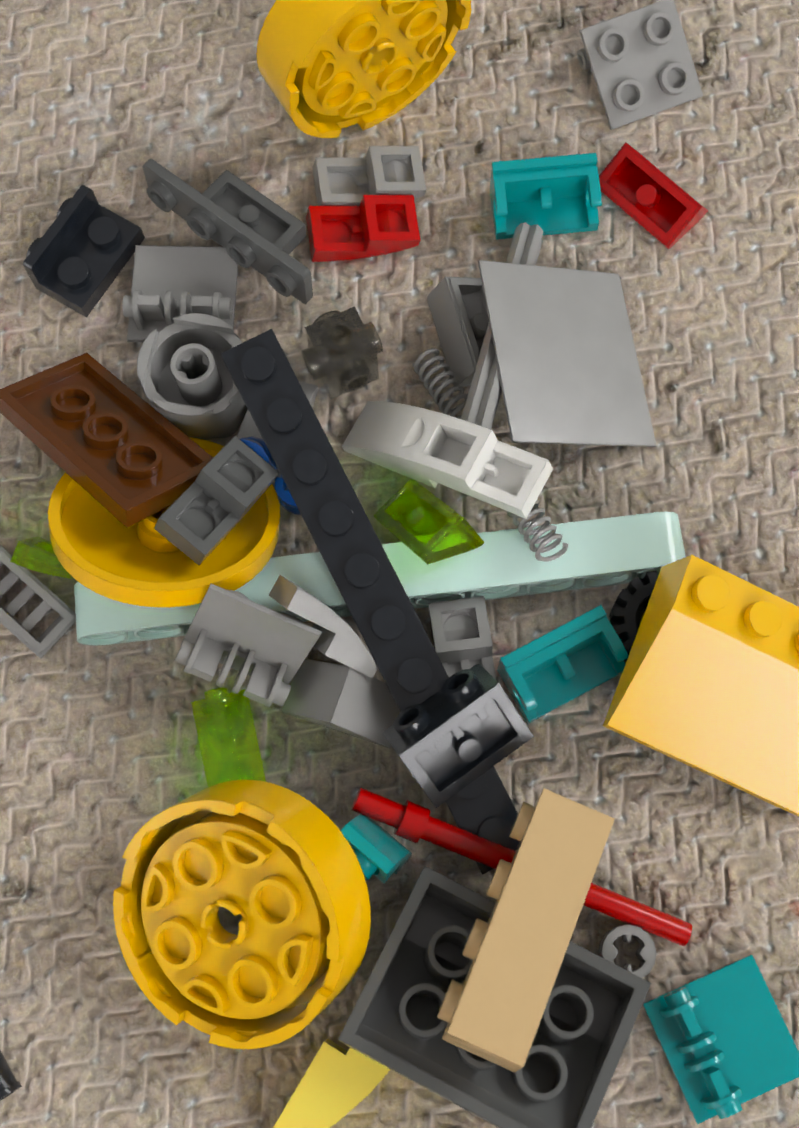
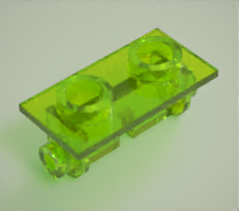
M225 687L215 688L204 692L205 699L191 702L208 787L231 780L248 779L267 782L250 700L243 696L245 689L239 690L238 694L233 692L228 693Z

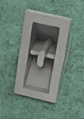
M305 659L296 672L289 695L282 709V712L389 749L391 744L383 733L393 725L395 718L400 714L386 683L374 677L371 678L348 666Z

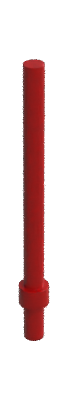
M360 787L352 805V811L394 827V835L414 843H418L420 839H423L493 869L497 868L500 859L512 863L516 852L429 816L430 809L409 800L402 805ZM591 883L583 906L627 924L640 927L644 931L678 945L685 946L688 943L692 933L691 923Z

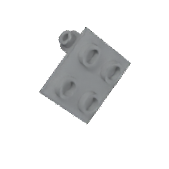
M662 0L579 30L584 48L577 52L578 62L582 70L589 68L592 70L611 130L703 97L674 0Z
M136 245L131 295H124L122 303L124 317H129L127 341L144 342L147 336L156 328L160 331L174 323L172 318L189 313H201L220 318L234 330L238 264L229 256L226 248Z
M210 584L181 643L175 662L185 665L184 672L209 682L213 679L218 664H223L215 684L219 687H222L230 668L238 670L239 672L232 688L233 693L238 694L246 675H249L250 678L243 696L266 707H270L272 703L282 707L291 689L289 683L320 637L321 631L304 624L295 616L280 614L257 604L240 592L225 590Z

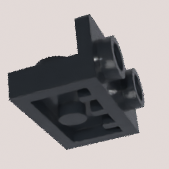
M81 185L73 197L67 198L61 204L55 221L43 237L37 238L30 245L23 266L37 290L87 318L135 253L136 245H140L145 237L141 227L99 205L93 190L85 185Z
M476 664L470 669L458 671L450 676L440 691L422 704L413 705L403 710L395 718L393 725L383 733L436 808L534 737L501 685L480 664Z

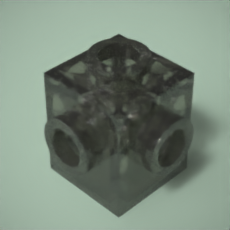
M355 306L342 312L330 311L324 313L313 324L305 327L308 348L301 351L303 360L313 381L321 378L330 399L358 390L368 383L379 379L377 354L383 352V346L373 323L370 321L363 324Z

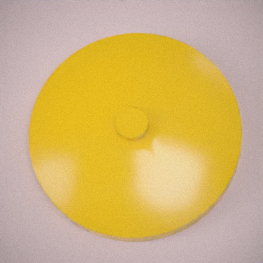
M189 437L213 458L224 447L214 442ZM65 473L56 484L49 501L48 522L50 540L53 551L64 569L75 580L95 593L109 599L137 606H189L202 603L210 584L225 590L235 591L252 580L265 567L273 555L278 542L280 504L277 493L271 484L221 543L198 565L154 529L159 517L169 507L126 528L74 479Z

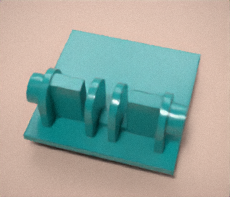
M753 955L744 957L642 1004L697 1124L717 1115L719 1119L733 1116L743 1109L742 1103L799 1077V1051Z

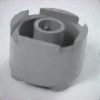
M189 313L172 318L174 323L160 331L156 328L147 336L138 354L137 374L149 404L188 437L208 440L232 436L238 430L239 424L242 423L248 409L222 359L221 353L241 344V339L225 321L212 315Z

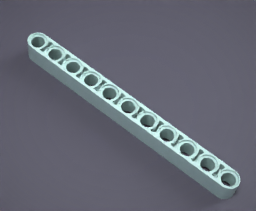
M668 511L550 524L557 527L555 534H561L562 540L558 546L550 551L540 553V555L548 557L557 553L563 548V543H567L568 548L562 556L547 562L536 559V552L530 550V543L524 541V535L519 533L518 528L381 544L414 609L429 607L428 603L481 596H484L485 600L626 584L637 576L640 580L643 579L647 572L657 570L658 576L662 566L686 557L678 514ZM551 530L545 532V533L542 534L539 538L545 536V535L548 534ZM552 540L546 546L552 544L555 540ZM320 552L271 557L265 567L252 580L235 590L245 595L249 600L280 614L295 616L302 622L309 621L287 610L269 596L279 575L317 598L338 616H352ZM77 582L74 585L77 642L83 645L101 646L185 636L201 603L181 607L137 606L109 599Z

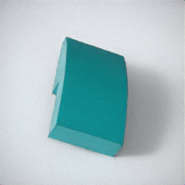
M362 814L349 821L341 830L359 861L366 881L374 875L385 884L393 873L397 875L412 856V853L378 823Z

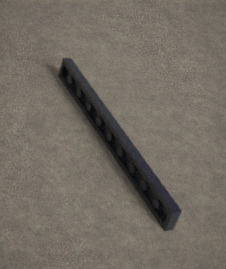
M270 329L221 353L222 359L401 713L410 706L422 704L442 689L449 677L273 330ZM493 766L445 802L458 828L516 851L520 841L509 837L518 813ZM476 862L482 875L493 870L489 866Z

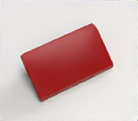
M625 142L599 175L601 192L668 249L679 241L708 212L704 206L627 142Z

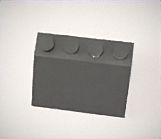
M424 866L338 1041L498 1128H591L651 983L570 941L523 1068L514 1073L442 1040L448 1024L437 1018L442 1002L452 980L464 984L473 961L462 955L466 942L477 918L488 923L496 902Z

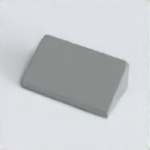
M445 276L428 294L427 301L446 363L449 365V371L454 373L453 379L459 380V386L466 387L471 385L489 323L481 278Z

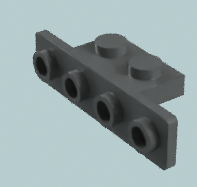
M151 158L142 166L148 186L146 189L147 194L158 208L164 212L172 210L186 220L192 231L204 240L213 239L226 248L229 256L237 264L244 268L251 266L266 277L269 284L279 294L285 297L292 295L303 304H307L313 298L311 271L289 255L307 236L305 223L227 169L201 194Z

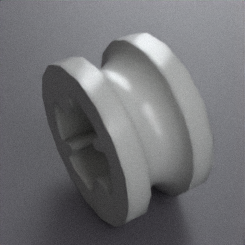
M633 925L614 927L606 932L599 944L598 955L614 963L613 960L618 954L616 947L613 945L614 941L622 935L623 942H629L632 936L641 945L635 953L641 962L634 970H632L630 964H624L623 969L641 978L650 973L655 965L657 953L655 944L647 932Z

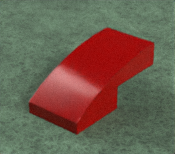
M363 195L360 206H309L306 214L311 262L344 261L375 257L413 248L420 243L414 195Z

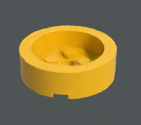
M276 0L260 31L256 52L258 68L290 118L304 133L318 138H338L342 131L341 128L357 123L364 131L405 108L420 96L444 71L456 54L451 44L458 30L468 29L471 16V0Z
M244 779L217 783L155 815L139 829L126 847L122 858L126 859V863L123 869L121 886L113 892V915L116 935L121 952L134 980L150 1002L176 1026L185 1021L199 1031L210 1035L208 1043L221 1047L257 1049L272 1046L291 1038L303 1030L348 986L357 973L366 953L371 925L370 900L365 877L352 847L340 829L324 812L303 796L282 786L259 780ZM219 907L228 909L235 916L241 914L242 920L238 923V935L229 933L223 928L218 917Z

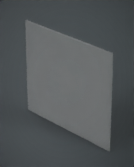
M479 260L478 265L512 443L656 447L619 274Z

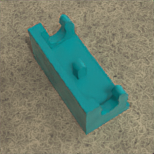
M587 153L492 162L490 198L496 240L513 238L516 227L523 222L530 226L539 225L543 230V235L598 231L599 216L597 207L602 206V197L597 168V154Z
M602 605L501 657L497 671L525 721L529 724L622 674L625 667L624 660L628 658V653L607 618V613Z

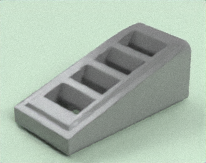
M0 545V567L4 564L11 570L0 581V598L19 578L27 585L5 609L0 605V623L42 659L76 623V613ZM35 593L38 594L43 601L20 624L13 616ZM53 608L60 616L38 639L35 638L29 631Z

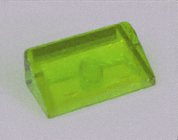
M410 479L373 516L427 565L477 549L485 543L465 518L414 479Z

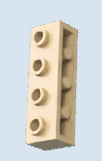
M543 788L534 806L523 802L509 837L520 841L512 863L500 859L486 893L487 896L496 899L489 921L487 923L478 918L476 919L462 953L463 956L473 960L464 984L455 980L451 981L437 1018L448 1023L442 1040L514 1073L524 1067L615 818Z

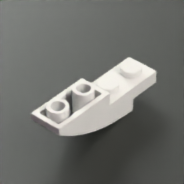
M367 401L342 445L345 452L433 488H436L438 483L525 519H527L553 471L548 459L498 441L491 429L440 412L394 402Z

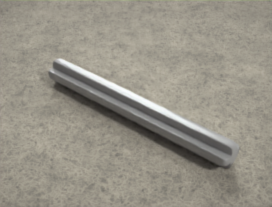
M523 222L516 227L506 263L537 264L543 242V230L539 225L530 226ZM488 323L461 419L492 429L502 387L490 323Z

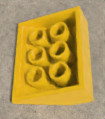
M689 555L662 566L603 726L799 817V607L694 555Z

